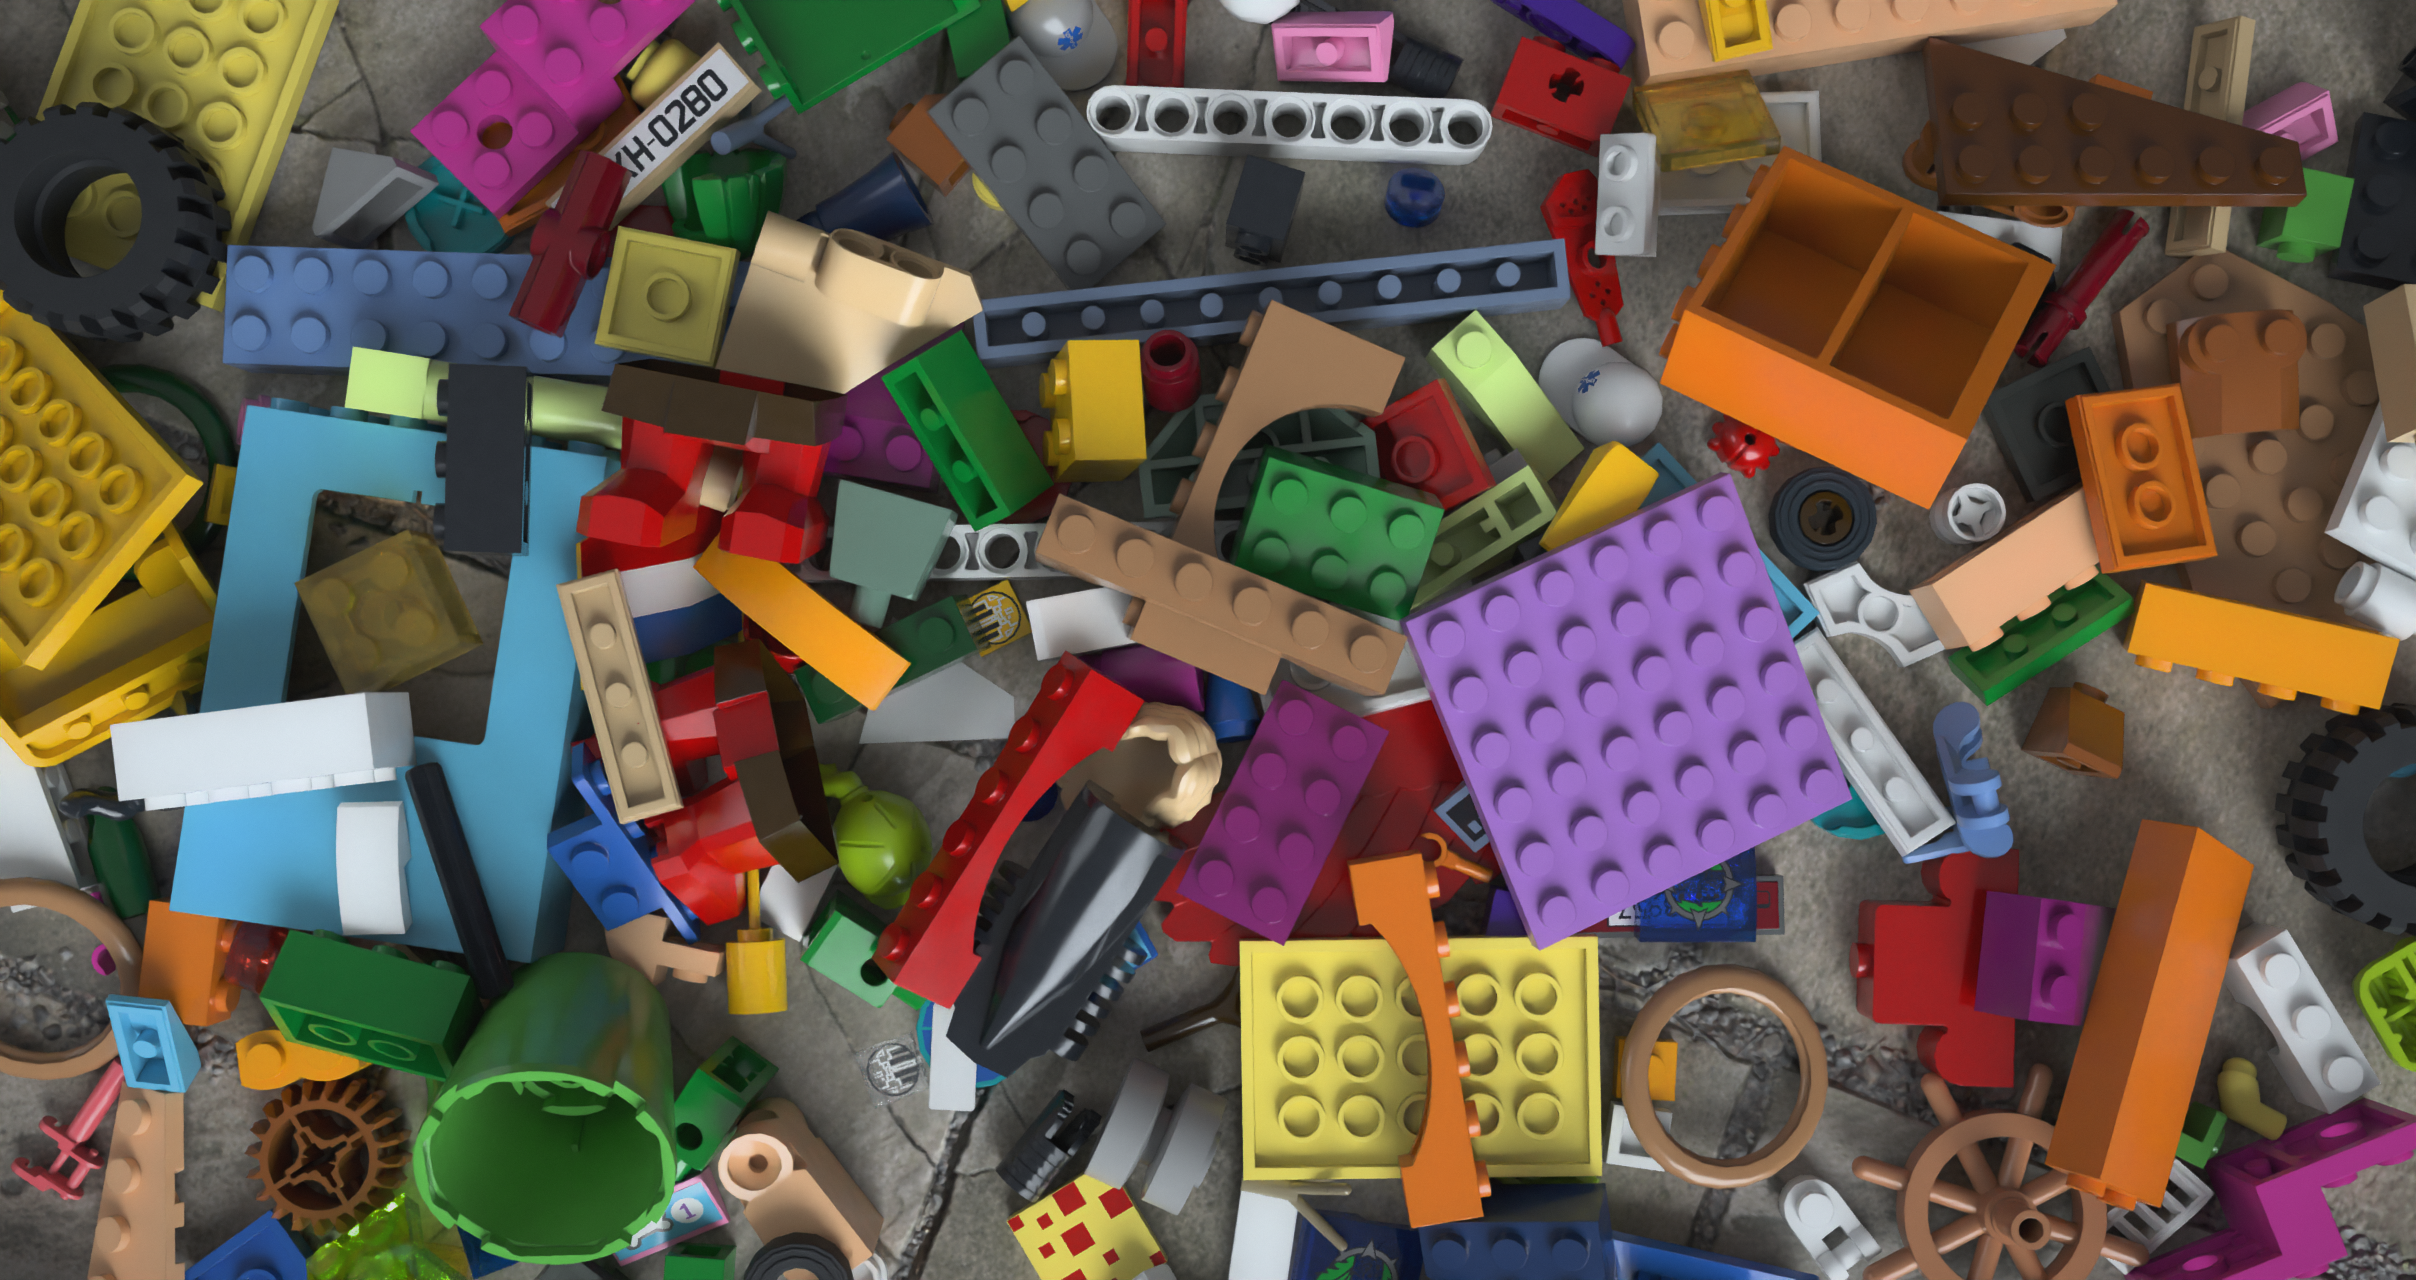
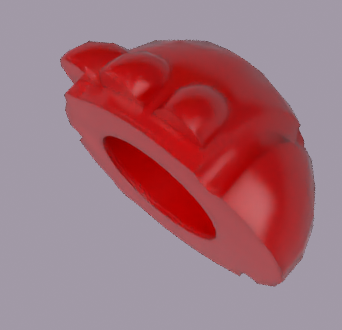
M1723 413L1724 422H1716L1712 425L1715 438L1708 440V448L1715 451L1719 460L1722 463H1727L1728 468L1740 471L1747 479L1754 477L1756 468L1763 471L1767 470L1770 467L1769 457H1775L1780 453V448L1776 444L1775 438ZM1746 435L1752 436V445L1745 442Z

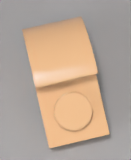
M663 908L610 931L605 929V939L611 957L639 971L654 986L665 981L668 967L673 968L672 976L674 978L696 983H706L708 976L715 977L726 971V946L701 940L688 945L682 936L675 935L676 926Z

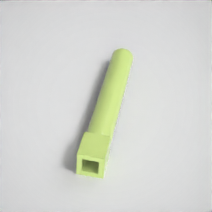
M353 346L345 408L447 423L446 416L438 415L437 387L439 379H448L449 363L451 362ZM534 376L532 435L621 449L622 416L601 411L608 387Z

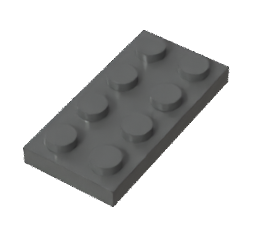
M1020 35L1012 39L925 112L1068 290L1091 288L1166 225L1165 221Z

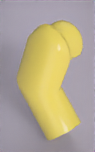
M2234 1057L2228 1059L2223 1064L2222 1072L2218 1075L2217 1080L2222 1112L2229 1119L2272 1141L2278 1139L2286 1127L2287 1117L2260 1102L2255 1065L2245 1058Z

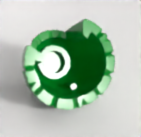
M745 148L742 151L736 149L726 155H721L713 150L712 154L707 150L695 152L661 184L674 221L672 225L673 236L737 249L741 253L739 262L753 256L768 210L781 214L786 192L787 161L785 156H781L778 152H769V150Z

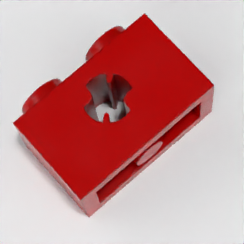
M1522 36L1513 54L1490 116L1597 157L1600 154V135L1611 134L1632 78L1619 74L1620 68L1605 59L1589 57L1585 61L1565 53V46L1551 38L1534 36L1531 40ZM1558 83H1564L1570 87L1567 93L1569 97L1565 102L1554 98Z

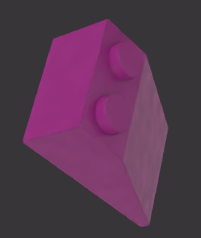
M965 322L939 335L845 393L848 395L842 435L831 441L823 476L938 494L940 474L881 377L956 332L962 330L964 333Z
M1987 891L1974 1011L2027 1021L2084 1026L2117 908Z

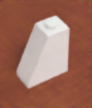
M1103 587L1026 601L1037 660L1041 662L1060 660L1065 650L1075 656L1101 652L1106 649L1140 644L1127 638L1131 626L1122 623L1132 595Z

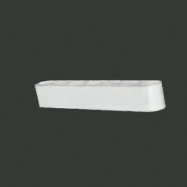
M1111 85L1104 86L1094 92L1088 101L1086 109L1090 127L1108 150L1119 152L1247 157V154L1255 157L1464 165L1473 162L1480 156L1491 136L1493 128L1492 119L1487 109L1480 103L1468 99ZM1112 107L1122 108L1128 112L1130 118L1127 124L1118 130L1105 129L1098 122L1099 116L1103 111ZM1172 109L1181 111L1188 119V123L1183 129L1170 133L1158 127L1156 120L1161 113ZM1225 112H1234L1242 116L1247 125L1241 132L1227 135L1217 130L1214 121ZM1281 115H1295L1302 121L1304 130L1299 135L1288 138L1278 134L1272 123ZM1339 117H1351L1360 124L1362 133L1355 139H1341L1331 129L1332 122ZM1398 119L1410 120L1418 127L1420 137L1411 142L1399 141L1392 135L1389 125ZM1458 121L1467 122L1476 130L1478 140L1466 145L1457 143L1450 136L1448 126Z

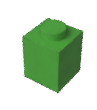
M2303 167L2307 196L2297 207H2264L2256 246L2277 250V258L2295 263L2313 262L2314 257L2340 248L2354 178Z

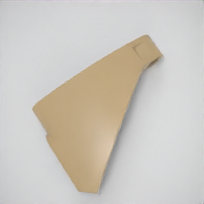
M768 210L715 369L845 394L939 335L982 312L984 307L972 274L968 271L859 231L840 228L835 229L832 233H828ZM715 445L703 481L700 498L701 505L721 512H725L726 509L729 510L733 506L743 476V450Z

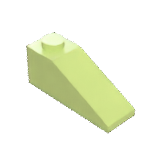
M1474 310L1439 341L1426 356V361L1442 378L1446 379L1450 388L1507 452L1510 453L1517 448L1526 463L1542 473L1547 482L1585 449L1517 355L1477 310Z
M1527 465L1441 520L1411 610L1512 559L1518 545L1546 532L1561 504L1542 473Z

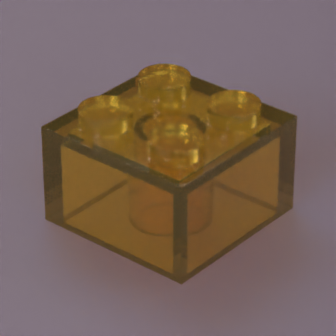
M407 529L294 583L346 695L364 692H384L484 644L433 534Z

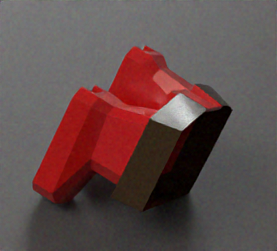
M650 358L615 364L601 411L622 416L621 469L581 496L576 532L587 537L639 547L660 548L694 533L703 481L715 445L743 450L742 495L722 518L718 549L732 554L779 563H801L826 546L830 518L819 502L817 494L831 441L842 435L848 395L727 370Z
M759 638L714 647L713 666L661 685L650 680L681 797L697 792L709 782L707 757L720 755L722 767L727 774V777L697 795L682 799L684 808L644 819L645 825L649 829L656 827L666 836V840L656 843L658 857L651 859L652 867L663 886L709 926L737 917L744 910L747 903L745 872L780 864L797 883H800L839 864L806 701L787 673Z

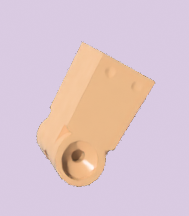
M767 1097L757 1101L742 1118L735 1134L730 1138L718 1162V1171L722 1184L727 1191L740 1199L745 1207L743 1211L745 1217L764 1246L776 1237L793 1232L817 1234L833 1242L848 1259L851 1270L873 1256L884 1218L820 1137L816 1138L808 1129L803 1113L793 1102L781 1097ZM795 1268L783 1273L787 1280H819L814 1273L806 1269Z

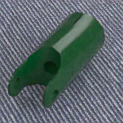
M102 786L98 788L99 790L118 792L115 788L110 786ZM87 814L86 818L89 824L87 851L104 904L110 907L122 921L148 914L149 900L162 898L141 830L137 827L133 818L119 822L100 815Z

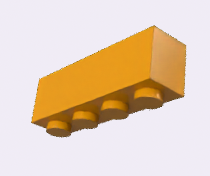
M2140 579L2134 602L2135 612L2130 616L2123 648L2128 653L2136 654L2134 664L2142 667L2171 672L2173 663L2197 668L2195 678L2233 686L2234 678L2238 677L2259 682L2257 692L2268 696L2295 701L2297 691L2321 696L2320 706L2323 708L2358 715L2361 706L2380 710L2400 639L2384 632Z

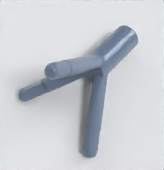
M784 95L778 98L755 116L751 115L752 103L747 104L739 112V121L712 134L711 145L713 149L721 155H726L753 142L770 151L778 152L781 156H785L788 159H794L797 154L796 150L764 134L763 127L792 105L787 96Z

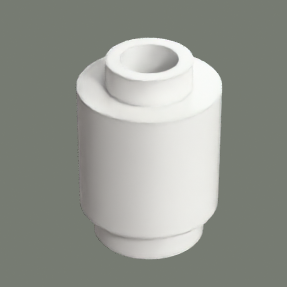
M2358 561L2353 564L2337 586L2334 595L2335 603L2344 607L2346 615L2380 632L2388 633L2400 639V641L2409 638L2412 634L2416 635V581L2380 563L2368 565Z

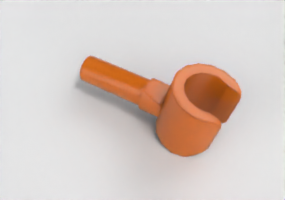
M1425 833L1421 835L1427 839L1437 841L1441 846V856L1434 861L1435 867L1442 865L1484 883L1490 881L1493 870L1447 849L1445 841L1437 834Z

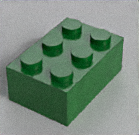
M1264 444L1229 554L1230 564L1300 593L1399 621L1410 613L1445 509L1435 494Z
M290 929L259 996L286 1041L445 1082L484 1013V1008L471 976L462 967L442 960L433 961L431 966L411 961L403 952L385 945H374L372 950L353 946L343 936L322 929L314 930L312 935Z

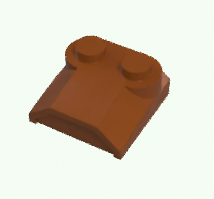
M2270 309L2215 314L2166 324L2172 384L2180 383L2192 439L2271 430L2291 431L2300 429L2298 360L2306 349L2307 333L2302 321L2293 314V310Z

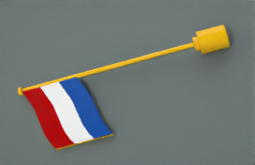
M742 481L740 483L734 503L742 495ZM700 505L695 532L660 548L639 547L592 537H586L576 543L577 579L616 568L621 572L645 664L694 653L737 632L738 642L744 641L743 619L745 613L693 568L720 532L722 518L728 512L727 509L725 512H721ZM580 677L581 690H584L582 680ZM759 869L747 871L749 928L737 929V940L725 942L728 1014H762L788 1010L785 938H773V927H761Z

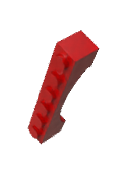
M1065 650L1058 663L1052 666L1045 674L1041 683V690L1025 715L1019 718L1012 726L1008 742L993 766L987 769L978 780L975 794L964 812L947 829L942 846L927 870L921 873L914 881L910 897L897 918L882 932L878 940L877 949L871 958L892 983L947 1009L952 1007L982 959L973 949L977 915L989 877L1009 838L1037 800L1068 770L1103 747L1111 752L1114 751L1145 700L1115 679Z

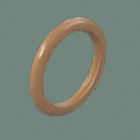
M33 877L0 879V908L4 906L31 905L45 907L71 917L88 928L107 948L117 967L120 979V995L138 997L143 950L131 929L110 907L87 892L59 881ZM111 1021L102 1033L91 1041L67 1051L47 1053L25 1050L0 1040V1072L22 1078L37 1080L72 1078L102 1068L119 1056Z
M1736 964L1705 965L1678 975L1658 989L1640 1010L1625 1041L1620 1067L1621 1093L1630 1127L1645 1152L1664 1170L1693 1185L1713 1189L1746 1187L1771 1177L1794 1160L1811 1139L1823 1113L1828 1087L1827 1055L1819 1029L1804 1003L1783 982L1759 969ZM1732 993L1756 1000L1767 1006L1782 1020L1793 1038L1799 1057L1800 1085L1797 1101L1789 1120L1772 1141L1760 1150L1740 1158L1715 1159L1700 1156L1681 1146L1665 1130L1655 1113L1649 1094L1648 1069L1652 1049L1660 1031L1674 1013L1691 1001L1707 995Z

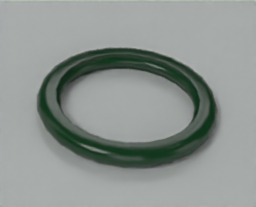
M112 364L98 368L97 370L119 393H142L154 396L178 408L192 422L201 437L208 459V485L203 504L193 521L182 531L196 555L199 556L215 540L223 526L203 521L214 464L237 468V456L228 426L217 407L194 384L171 371L145 364ZM134 565L119 582H139L134 572Z

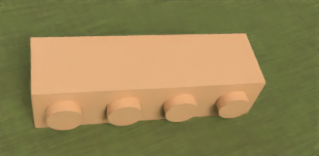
M2082 479L1909 590L1946 650L1969 646L1971 651L1974 652L1990 645L2004 635L2000 626L2013 617L2017 616L2019 621H2023L2038 614L2051 605L2047 595L2063 585L2066 590L2076 588L2099 573L2095 567V564L2099 562Z

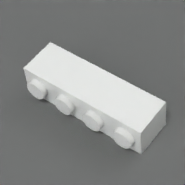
M1 736L0 879L33 877L54 880L82 891L97 886L98 883L87 851L88 829L84 818L71 819L58 809L59 801L73 791L63 762L50 767L29 766L17 756ZM15 905L10 907L12 912L15 913L37 906Z

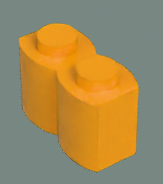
M277 1025L247 1035L235 1043L241 1085L257 1090L280 1088L302 1078L314 1081L336 1080L373 1064L286 1041Z

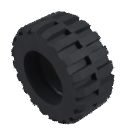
M81 102L76 106V110L65 104L49 107L43 111L45 120L40 121L28 116L14 125L13 130L17 135L11 141L0 138V289L4 290V301L18 312L31 315L36 322L102 342H106L108 339L121 343L136 342L142 339L144 336L143 332L157 337L173 330L174 323L171 318L174 316L188 320L201 308L196 298L202 291L212 295L221 280L213 276V272L218 261L227 263L228 245L221 242L222 231H230L232 229L230 211L217 204L218 201L224 199L226 194L219 178L207 173L209 171V163L197 150L185 145L183 139L149 120L118 106L111 109L96 102ZM127 173L138 190L142 207L141 226L137 239L128 254L114 267L101 274L81 277L72 265L65 245V224L70 208L80 193L90 184L109 175Z
M2393 703L2391 706L2381 704L2380 710L2361 706L2359 714L2356 716L2341 713L2326 721L2325 728L2329 733L2326 736L2311 733L2299 746L2306 753L2301 762L2297 763L2289 760L2282 777L2290 779V785L2287 794L2277 793L2275 810L2285 813V824L2275 827L2278 844L2293 850V853L2286 856L2285 862L2293 876L2306 880L2304 889L2317 901L2330 905L2333 911L2379 930L2397 935L2406 932L2416 936V863L2397 871L2388 872L2380 869L2368 851L2363 832L2366 806L2377 786L2396 770L2416 763V705Z

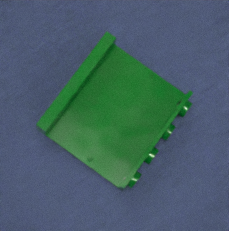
M716 0L723 12L734 7L740 19L730 24L749 56L759 51L766 64L757 68L759 75L774 99L777 100L786 95L798 115L981 7L979 0Z

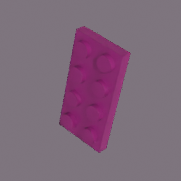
M1282 679L1176 892L1284 946L1389 731Z

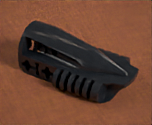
M1090 779L1084 784L1029 870L1013 861L1004 860L998 872L1006 881L992 878L987 885V891L995 899L983 895L978 912L981 915H977L973 949L982 959L954 1002L955 1009L946 1037L974 1063L1007 1078L1030 1058L1042 1057L1049 1049L1065 1059L1071 1061L1079 1060L1089 1045L1084 1035L1093 1037L1100 1028V1023L1095 1017L1105 1019L1112 1010L1111 1004L1106 999L1118 1001L1124 992L1123 987L1116 980L1130 983L1136 974L1133 967L1126 961L1140 966L1147 958L1146 951L1129 938V935L1189 846L1167 830L1163 829L1160 832L1153 826L1148 827L1121 809V805L1112 800L1113 794Z

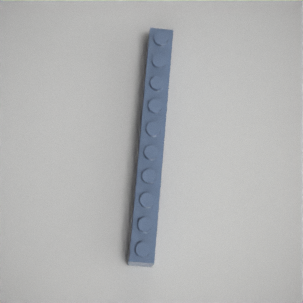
M1562 238L981 299L984 307L983 311L973 316L977 356L985 369L1050 363L1051 359L1056 357L1068 340H1139L1141 350L1148 338L1161 330L1179 331L1192 340L1196 347L1238 343L1252 309L1262 313L1264 307L1271 300L1347 332L1461 320L1467 318L1474 310H1477L1482 317L1556 310L1563 307L1571 298L1565 239Z

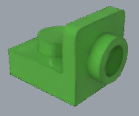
M2194 1101L2187 1112L2175 1156L2204 1169L2208 1158L2215 1156L2223 1144L2225 1137L2223 1127L2227 1121V1115Z

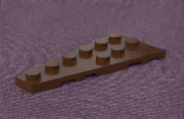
M1928 37L1922 48L1939 206L2297 207L2307 196L2299 143L2297 141L1932 37Z

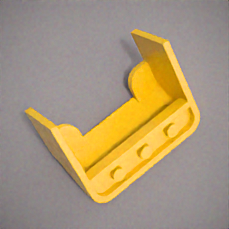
M173 519L162 531L165 538L150 545L134 563V572L143 587L92 612L43 670L23 664L0 636V736L25 764L33 767H50L60 764L111 737V724L143 721L172 705L177 690H187L192 695L203 690L218 590Z

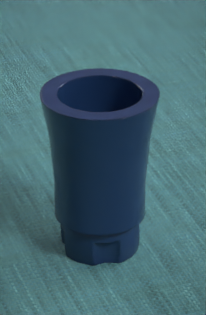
M894 151L869 172L844 189L816 204V210L796 220L828 233H832L835 229L840 228L852 229L887 242L904 234L934 225L932 215L917 185Z

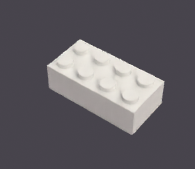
M364 692L110 725L119 801L144 799L146 811L397 780L396 767L417 765L408 692Z

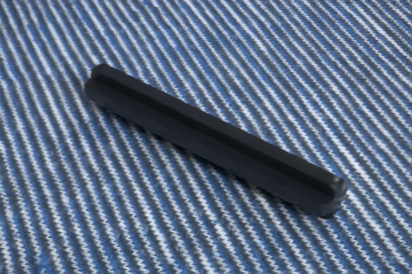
M429 762L413 767L405 772V780L477 994L481 999H489L507 993L514 987V981L442 767L438 762Z

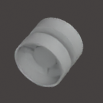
M1134 1057L1107 1113L1083 1174L1119 1190L1126 1183L1138 1162L1147 1165L1141 1189V1200L1177 1216L1183 1208L1193 1186L1199 1188L1213 1160L1222 1132L1217 1130L1226 1107L1227 1098L1194 1083H1190L1177 1100L1173 1109L1170 1110L1163 1106L1169 1085L1170 1073Z

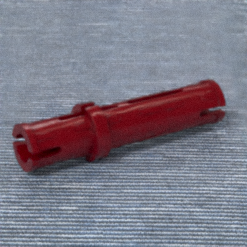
M2118 209L2114 213L2112 220L2073 271L2063 281L2060 288L2056 292H2048L2040 302L2042 311L2021 335L2013 350L2019 358L2022 359L2033 344L2039 341L2040 346L2027 363L2034 367L2042 368L2048 363V359L2070 330L2080 328L2087 319L2085 310L2095 300L2099 292L2139 241L2148 234L2150 230L2149 225L2142 217H2139L2128 233L2123 235L2121 231L2135 213L2127 209Z

